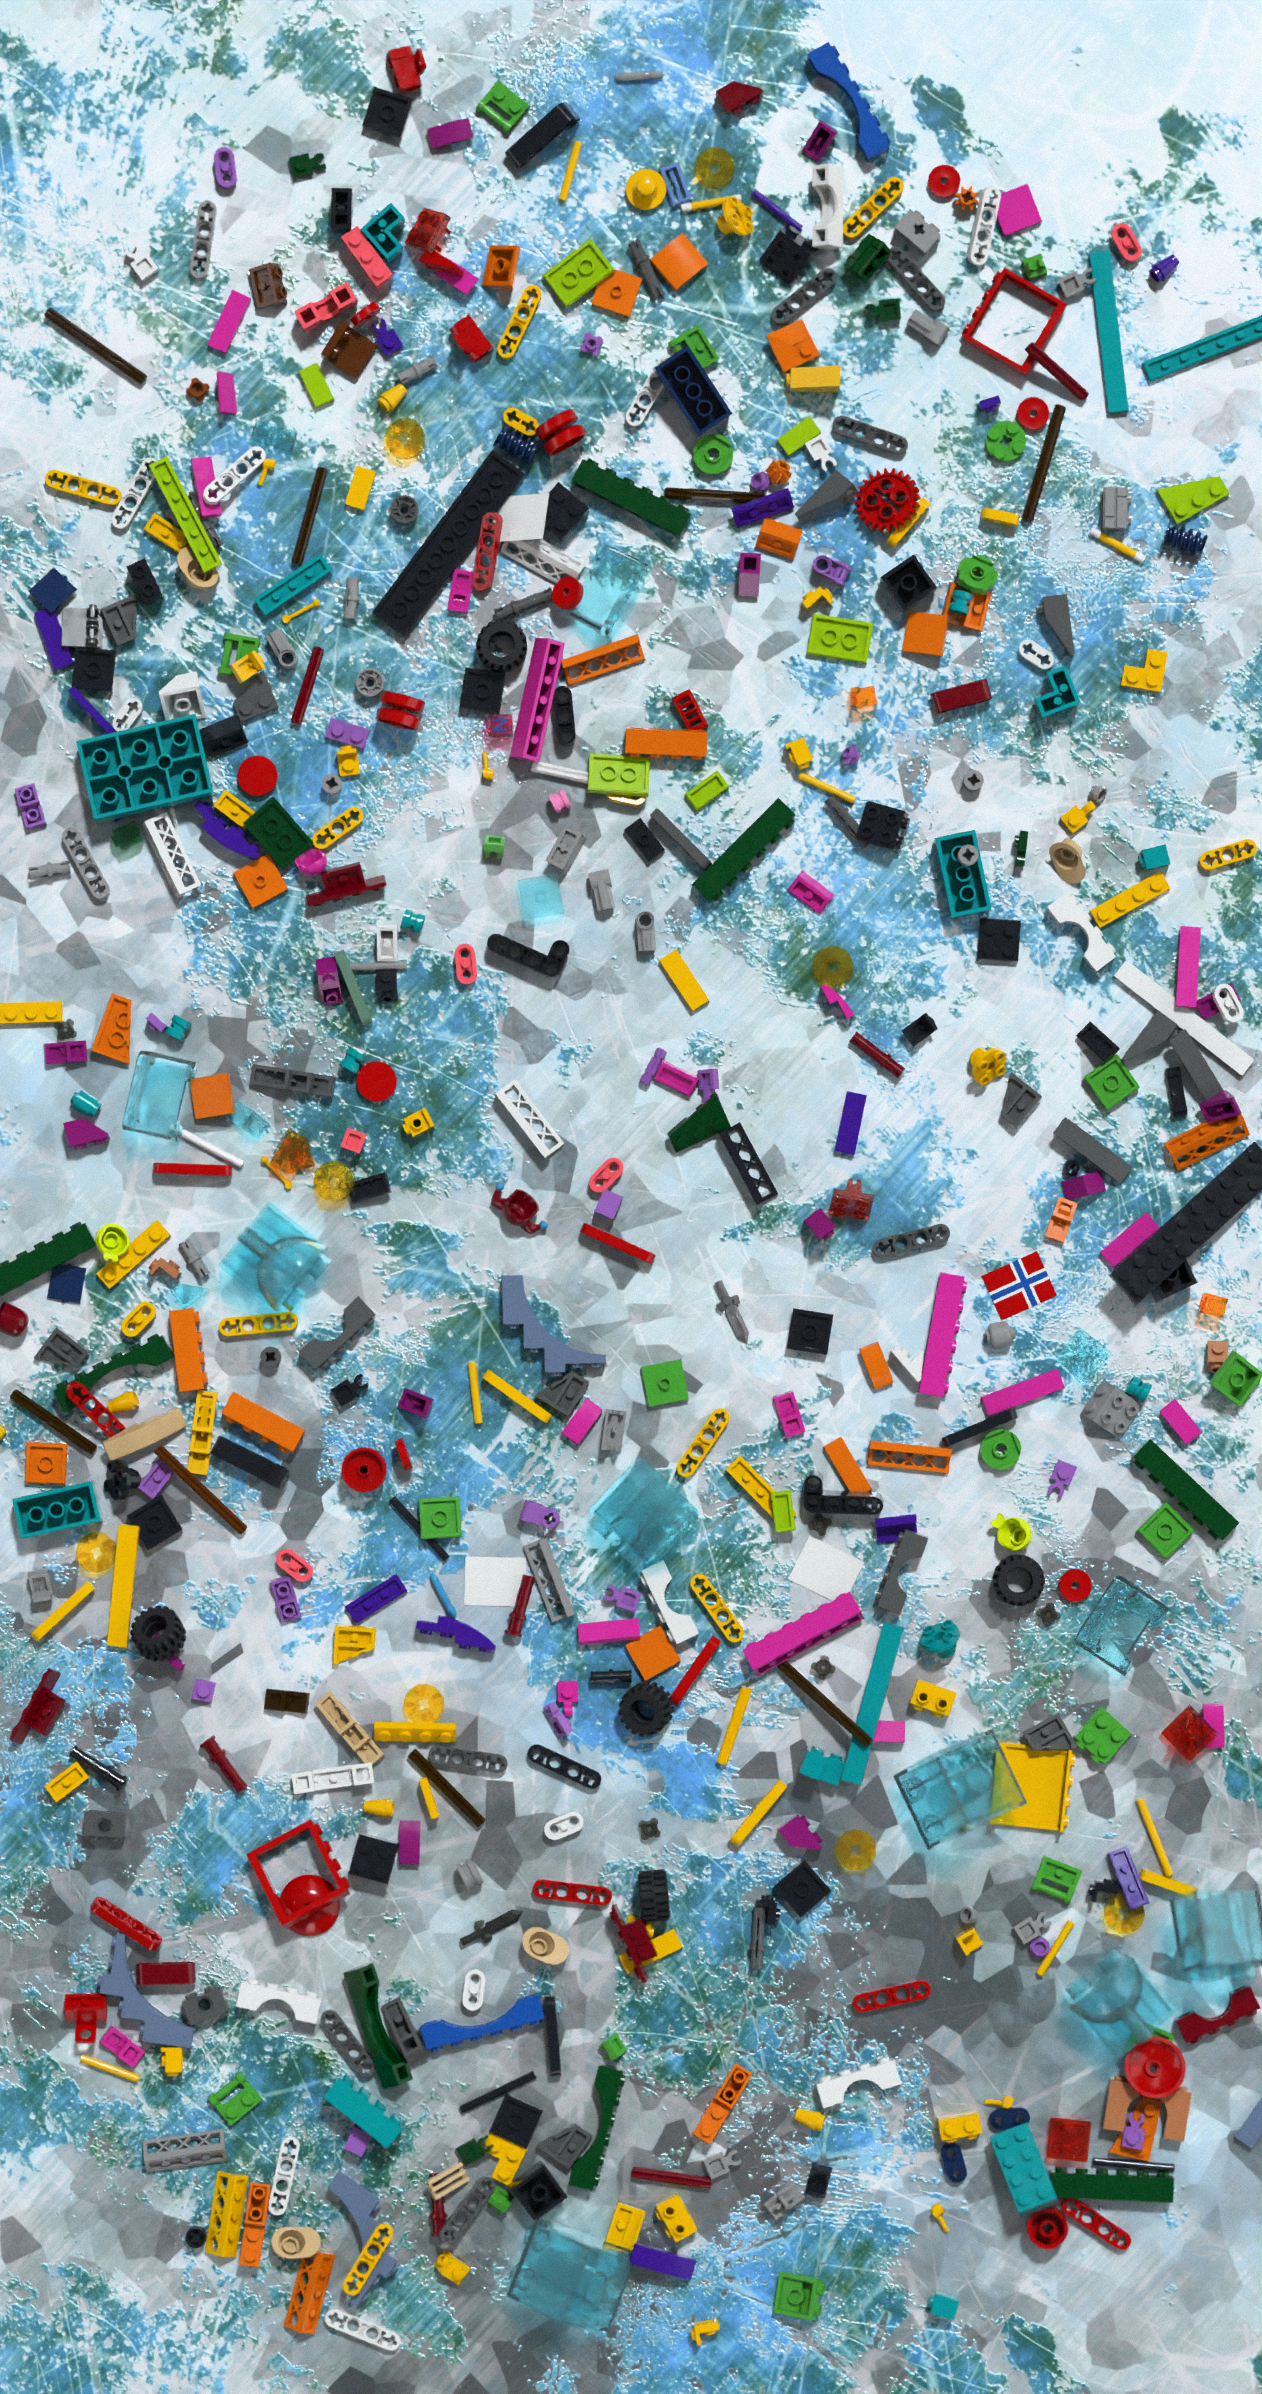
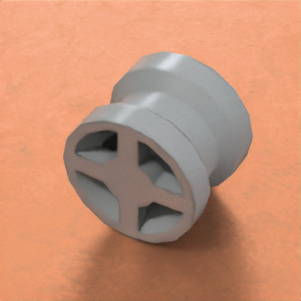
M977 770L968 771L963 778L964 787L971 792L979 790L984 782L983 775Z
M330 773L323 778L322 787L327 794L336 795L341 791L343 783L338 775Z
M965 845L960 848L957 858L962 865L971 866L977 861L979 853L974 846Z

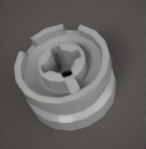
M364 669L358 674L356 686L361 695L366 698H375L384 690V678L376 669ZM369 679H372V681H374V685L372 687H368L366 685Z
M471 1857L466 1859V1862L463 1864L461 1862L456 1864L458 1872L468 1890L472 1889L475 1884L480 1885L483 1883V1879Z

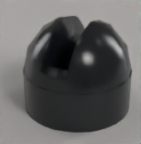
M1069 1160L1064 1163L1063 1171L1067 1176L1078 1174L1080 1167L1076 1161ZM1072 1163H1074L1076 1166L1074 1167L1072 1172L1069 1173L1068 1169L1071 1167Z

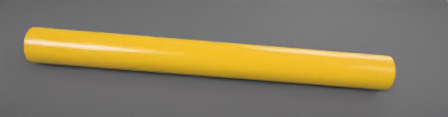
M1144 1798L1136 1800V1803L1165 1876L1168 1877L1173 1875V1871Z

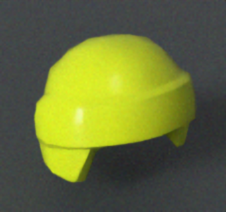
M106 1224L96 1233V1246L103 1254L104 1260L111 1259L112 1262H118V1256L125 1253L130 1245V1239L126 1230L117 1224Z
M998 1513L997 1520L991 1521L990 1525L998 1528L997 1539L1005 1549L1021 1551L1030 1544L1032 1530L1029 1523L1019 1517L1004 1518L1003 1514Z

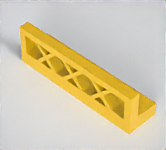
M217 2171L205 2252L220 2257H236L248 2175ZM224 2177L228 2178L226 2188L223 2186ZM221 2198L224 2200V2207L222 2209L219 2205ZM218 2218H220L221 2227L219 2229L216 2225ZM214 2239L218 2241L217 2250L213 2249Z

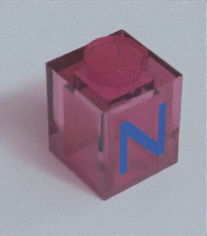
M488 715V720H484V732H488L489 737H513V715Z

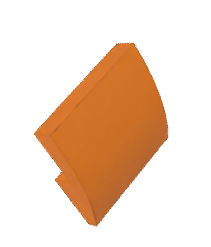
M683 233L649 260L675 291L689 282L693 276L709 264Z
M949 582L941 615L949 616L948 624L982 631L992 592L987 591L986 594L979 595L978 593L968 591L955 582ZM953 590H961L973 595L972 600L967 605L969 607L968 615L948 610L949 604L954 602L952 597Z

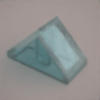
M167 1281V1287L183 1309H186L209 1292L208 1288Z

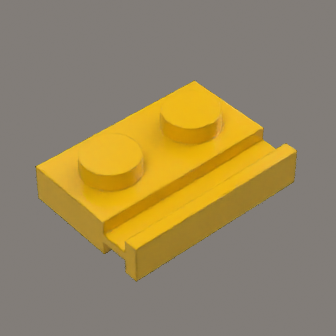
M617 2202L605 2242L632 2250L634 2243L637 2241L646 2211Z

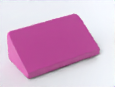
M217 372L220 412L222 415L236 414L234 376L231 373Z
M804 871L800 872L788 888V891L818 914L823 911L834 896L832 892Z
M879 1720L873 1742L905 1743V1721Z

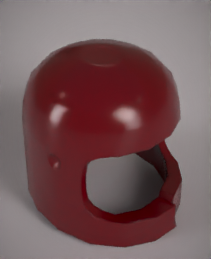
M4 1301L0 1306V1332L11 1337L22 1335L29 1322L28 1314L22 1309Z

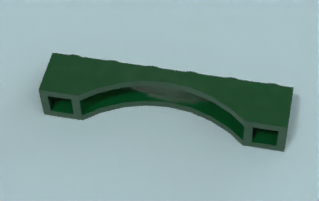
M157 1333L147 1338L148 1343L142 1346L140 1343H137L129 1348L130 1352L124 1355L120 1352L110 1357L112 1361L104 1364L102 1361L92 1366L93 1371L87 1374L85 1371L76 1374L73 1381L81 1383L90 1392L103 1376L115 1369L132 1364L158 1366L175 1356L164 1335L159 1337ZM67 1380L57 1384V1389L53 1390L64 1413L78 1407L66 1394V1387L69 1384ZM74 1387L72 1389L73 1394L82 1399L84 1396L78 1391L79 1388Z
M374 1964L358 1966L344 1972L343 1974L383 2089L399 2086L412 2080L413 2077L407 2060L392 2044L381 2020L378 2005L380 1982Z
M599 2063L594 2085L601 2103V2123L597 2136L590 2148L574 2161L569 2185L591 2191L593 2186H598L600 2174H597L598 2167H603L606 2155L602 2154L604 2146L608 2147L611 2136L607 2134L608 2128L614 2125L616 2115L612 2114L614 2106L618 2107L621 2095L617 2093L619 2086H624L626 2078L622 2068Z

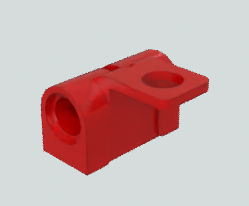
M411 46L389 50L386 58L397 93L402 94L422 87L420 75L424 73L426 63L421 48L417 49L414 55Z
M469 314L449 329L455 343L473 363L493 351V346Z
M65 1994V2022H76V2043L96 2042L97 2021H107L106 1994ZM83 2031H90L92 2033L88 2038L80 2036Z

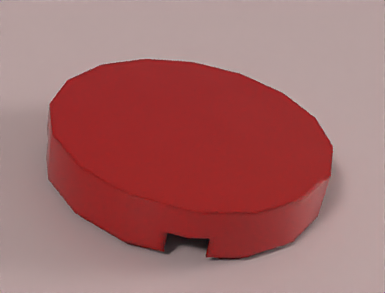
M255 755L241 763L237 778L239 785L246 793L252 796H263L274 789L277 784L278 773L276 766L270 759Z
M373 1061L360 1069L356 1083L363 1097L370 1101L380 1102L393 1095L397 1086V1077L390 1065L380 1061Z

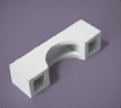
M832 164L812 166V187L818 192L822 203L820 221L812 227V247L823 250L843 248V167Z
M1066 892L1047 906L1046 909L1057 924L1072 923L1084 931L1087 937V949L1083 958L1092 970L1097 972L1116 957L1114 955L1116 951L1109 942L1106 944L1101 938L1104 936L1097 926L1093 927L1089 922L1091 918L1088 913L1078 908L1077 904L1079 902L1073 894L1069 895Z
M664 1560L642 1569L641 1581L644 1587L649 1586L652 1593L648 1595L653 1605L658 1604L660 1611L657 1614L662 1624L667 1623L669 1630L666 1632L671 1642L675 1641L676 1644H679L699 1634L690 1614L682 1615L675 1613L666 1604L664 1597L665 1588L672 1577Z
M247 1978L246 1981L242 1980L236 2007L256 2011L267 2000L281 1999L292 2007L296 2020L317 2023L322 1997H318V1993L307 1991L306 1994L298 1992L299 1989L287 1987L285 1990L278 1988L279 1985L267 1982L266 1985L258 1984L259 1981L256 1979Z
M889 2056L882 2057L877 2060L878 2063L872 2065L867 2062L858 2065V2069L850 2071L849 2068L839 2071V2075L831 2077V2075L820 2077L819 2081L816 2082L823 2108L842 2103L846 2089L857 2080L873 2081L882 2090L902 2084L894 2058L889 2059Z

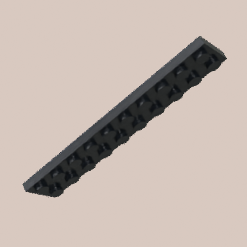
M492 450L372 611V614L405 637L479 538L483 516L488 512H498L525 474Z
M1254 1141L1109 1274L1112 1280L1135 1305L1139 1304L1262 1190V1149Z

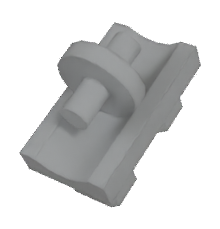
M792 2180L764 2202V2205L777 2220L803 2200L805 2196Z

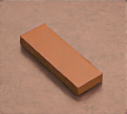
M841 1436L823 1446L849 1491L868 1492L872 1489Z

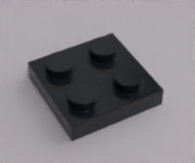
M374 87L362 126L402 138L413 98Z
M75 647L72 687L113 692L117 651Z
M465 667L460 708L500 714L506 673Z
M980 918L977 959L1018 962L1021 921Z
M793 1308L787 1349L827 1355L833 1315Z
M162 1494L127 1515L132 1525L140 1526L139 1537L147 1550L152 1549L183 1529Z
M805 1859L774 1885V1888L800 1918L831 1892V1889Z
M506 2093L489 2132L527 2148L543 2109Z

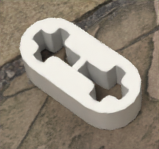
M1024 640L1020 644L1018 652L1025 660L1041 670H1047L1052 667L1054 657L1049 651L1032 640ZM1030 644L1032 646L1031 650L1036 654L1033 655L1030 652L1025 654L1023 645L1028 646ZM1039 655L1043 658L1048 656L1050 664L1041 665V659L1036 656Z
M128 699L116 714L112 725L117 732L131 729L141 715L143 705L139 699ZM135 702H137V707L139 708V710L137 712L133 710L132 713L128 715V712L131 709L129 707V704H135ZM127 716L128 718L125 721L126 728L121 727L119 729L117 721H122Z

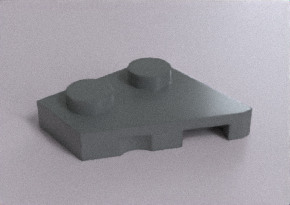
M1012 1072L1009 1075L1001 1117L1015 1128H1018L1042 1099V1096Z
M56 1327L34 1356V1359L77 1368L90 1350L60 1327Z

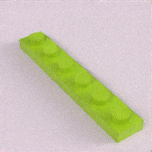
M166 456L150 464L149 467L204 574L223 565L168 457Z

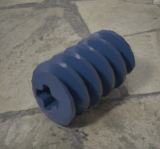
M507 425L501 430L493 446L499 443V450L506 447V454L513 451V458H517L520 455V462L528 459L527 466H529L537 453L538 442L536 441L530 445V437L523 441L524 434L522 433L516 437L517 430L514 429L509 433L510 426Z
M1169 522L1163 538V546L1170 542L1171 549L1178 545V551L1181 552L1185 547L1187 555L1193 550V557H1196L1199 553L1202 554L1208 534L1201 538L1200 531L1193 535V529L1191 528L1186 533L1185 526L1178 530V523L1170 527Z

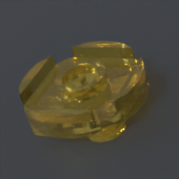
M708 147L698 155L695 161L694 168L697 179L707 188L717 189L725 186L734 176V160L722 148ZM717 163L720 171L712 173L709 166Z
M401 418L391 423L386 429L385 443L388 451L396 458H415L424 448L425 434L418 422L410 418ZM407 433L408 438L411 440L406 442V444H402V440L399 437Z
M829 946L819 951L813 961L815 978L821 984H825L828 987L845 984L853 972V961L849 953L840 947ZM829 962H837L838 971L833 970L830 972L828 970L829 965L827 964Z
M328 1161L315 1170L314 1187L320 1197L331 1202H339L350 1195L349 1193L355 1185V1177L353 1171L344 1163ZM333 1176L335 1178H339V1181L336 1182L335 1187L333 1186V1184H330V1180Z
M102 1532L87 1534L77 1545V1559L81 1566L89 1572L100 1573L106 1571L115 1563L116 1543L109 1535ZM100 1547L102 1556L99 1555L97 1558H94L91 1550Z
M418 1684L407 1692L404 1698V1710L408 1718L413 1722L432 1723L438 1720L443 1713L444 1697L435 1686ZM428 1699L430 1707H425L424 1710L420 1709L419 1700Z
M859 1829L848 1830L837 1840L835 1847L836 1856L845 1868L862 1870L874 1861L876 1845L871 1835ZM852 1845L861 1846L859 1849L861 1853L859 1855L856 1853L851 1854Z
M1123 1893L1110 1897L1104 1906L1103 1912L1104 1920L1113 1931L1127 1934L1140 1928L1145 1918L1143 1906L1131 1911L1128 1908L1129 1917L1120 1918L1119 1910L1128 1908Z

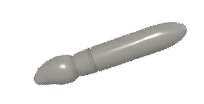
M656 70L650 72H627L616 74L614 78L619 81L656 80L662 78L664 73Z

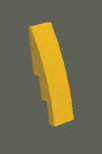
M197 1391L187 1468L193 1475L208 1476L218 1398L217 1392Z

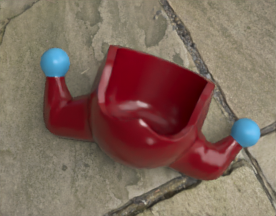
M502 1182L496 1183V1190L492 1196L491 1204L503 1212V1216L508 1223L520 1226L528 1234H533L540 1229L548 1227L546 1221H541L540 1224L532 1223V1218L539 1211V1206L530 1194L517 1189L508 1198H502L501 1190L504 1189V1184Z

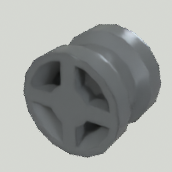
M275 1347L265 1348L260 1356L261 1362L268 1367L277 1366L282 1357L281 1352Z

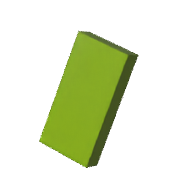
M317 362L299 370L316 408L334 400Z
M808 416L779 437L777 442L789 457L803 447L805 443L821 434V431L812 418Z
M717 770L688 791L685 796L697 811L726 790L729 785Z
M791 1490L771 1492L775 1533L796 1531Z

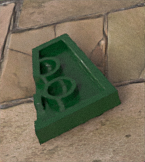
M716 1092L710 1095L708 1101L700 1104L693 1114L688 1118L685 1117L667 1133L676 1153L725 1129L731 1128Z

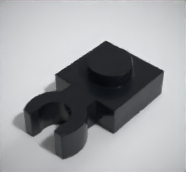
M362 1374L357 1375L353 1383L346 1379L331 1389L341 1407L359 1396L356 1390H363L369 1386L368 1383L363 1386L358 1384V1380L363 1377Z

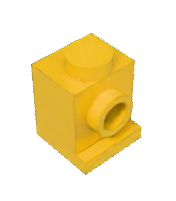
M804 737L785 744V750L790 749L791 751L788 753L792 765L796 763L799 771L810 767L809 763L813 761Z
M426 1108L404 1118L405 1123L402 1124L407 1135L412 1134L413 1138L435 1127ZM419 1119L421 1125L415 1127L413 1125L414 1120Z
M163 2045L161 2052H165V2055H162V2067H165L166 2076H178V2072L183 2071V2047Z

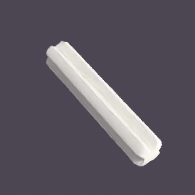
M543 762L532 763V772L588 784V772Z

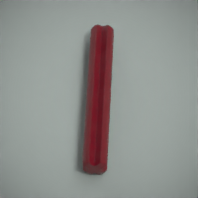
M1033 342L1026 346L1025 351L1081 401L1086 399L1089 392Z
M315 646L313 648L291 717V722L297 725L302 723L324 654V649Z
M641 2167L632 2168L631 2176L635 2179L711 2189L712 2179L710 2177Z

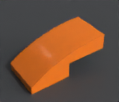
M1058 1197L1044 1238L1064 1244L1078 1203Z
M879 1342L859 1349L874 1389L894 1382Z

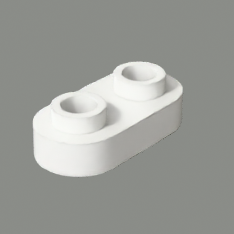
M1220 984L1215 987L1212 997L1223 1019L1228 1023L1239 1021L1243 1017V1008L1232 987L1228 984ZM1220 992H1223L1225 994L1224 998H1221L1219 996ZM1229 1010L1234 1011L1233 1017L1229 1015Z
M571 1811L553 1818L545 1824V1835L551 1840H557L575 1833L583 1827V1817L579 1812ZM571 1818L577 1819L578 1822L576 1825L570 1824L569 1821ZM556 1825L559 1828L558 1832L553 1833L551 1827Z
M479 1969L470 1970L465 1977L462 2002L464 2007L471 2011L479 2009L483 2003L486 1978ZM473 1976L479 1977L477 1983L472 1982L471 1978ZM475 1996L477 2001L471 2003L469 1997Z

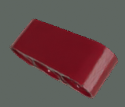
M987 679L930 694L936 714L992 699Z
M195 1962L137 1963V1985L196 1983Z

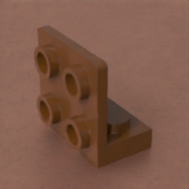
M342 320L323 349L321 356L327 362L356 379L373 354L377 344L350 328L349 323Z

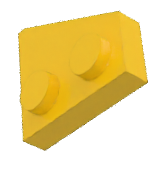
M336 1624L333 1665L375 1649L376 1627Z

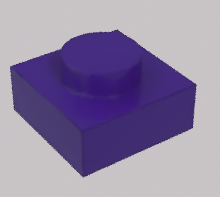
M999 395L979 401L980 412L986 411V414L997 411V407L1001 404Z

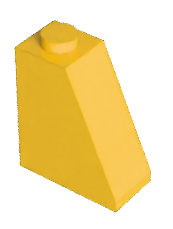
M840 366L791 368L790 374H786V386H790V392L838 393L840 388Z

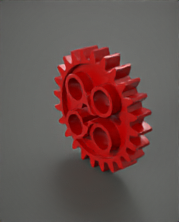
M885 468L883 474L876 470L877 476L874 477L872 474H869L871 480L863 479L865 486H858L861 493L856 494L857 499H859L855 501V505L859 507L856 509V512L860 515L861 521H865L864 523L867 527L871 525L873 531L879 528L880 533H883L886 528L891 533L893 527L899 531L900 524L906 527V520L913 521L910 517L911 514L917 515L914 508L920 507L919 503L916 502L921 499L919 494H917L919 489L914 487L916 483L914 480H911L910 475L904 476L902 470L898 474L895 468L891 470V473ZM891 484L888 490H883L885 485ZM875 490L881 492L886 499L891 500L901 510L897 511L888 501H884L879 494L875 493ZM901 496H906L905 500L898 502ZM878 499L876 504L870 505L872 500ZM892 511L889 517H884L886 512Z

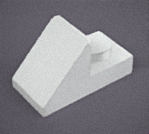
M377 925V961L398 962L397 925Z
M896 1346L891 1350L892 1354L916 1382H919L922 1376L924 1351L920 1352L910 1361L908 1358L911 1355L904 1347L899 1348Z

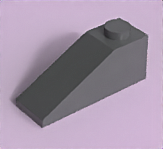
M835 470L795 515L800 523L804 525L845 507L848 502L855 498L858 491L850 480Z
M1067 594L1042 597L1041 603H1038L1039 614L1043 615L1044 621L1068 656L1073 657L1075 650Z
M1159 1010L1156 1011L1121 1058L1122 1062L1173 1037L1178 1032L1175 1029L1178 1024Z
M400 1997L382 2005L381 2007L397 2042L410 2065L428 2057L429 2054Z

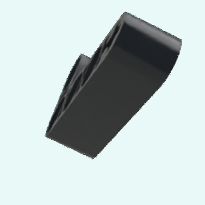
M561 102L505 152V155L516 169L519 170L560 133L576 125L581 119L568 102Z
M492 934L487 941L491 952L549 978L559 976L570 951L569 945L563 940L555 941L548 955L500 934ZM498 938L500 943L505 946L506 942H509L506 947V953H502L504 948L497 946L496 949L493 948L491 941H496ZM559 944L566 947V952L563 955H557L554 951L555 947ZM514 946L519 947L521 950L518 957H512L509 954V950ZM537 955L540 959L537 965H530L528 963L529 956ZM550 963H555L558 966V970L554 974H550L546 970L547 965Z
M220 1435L210 1454L279 1489L282 1488L290 1472L289 1469Z
M809 1471L805 1476L804 1507L808 1512L876 1515L883 1509L884 1499L877 1492L823 1490V1476L819 1471ZM810 1478H816L818 1479L819 1483L817 1485H811L809 1484L808 1480ZM814 1497L819 1503L811 1505L808 1499ZM835 1498L839 1501V1504L832 1506L828 1503V1500ZM851 1499H857L860 1504L854 1507L848 1502ZM863 1499H866L865 1507H863ZM872 1500H876V1507L872 1506Z

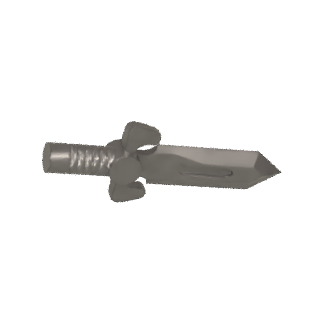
M719 1280L715 1282V1285L720 1293L722 1302L716 1304V1307L720 1312H723V1304H725V1312L737 1338L747 1343L749 1331L737 1306L732 1304V1300L736 1304H740L739 1296L734 1295L730 1297L723 1281Z

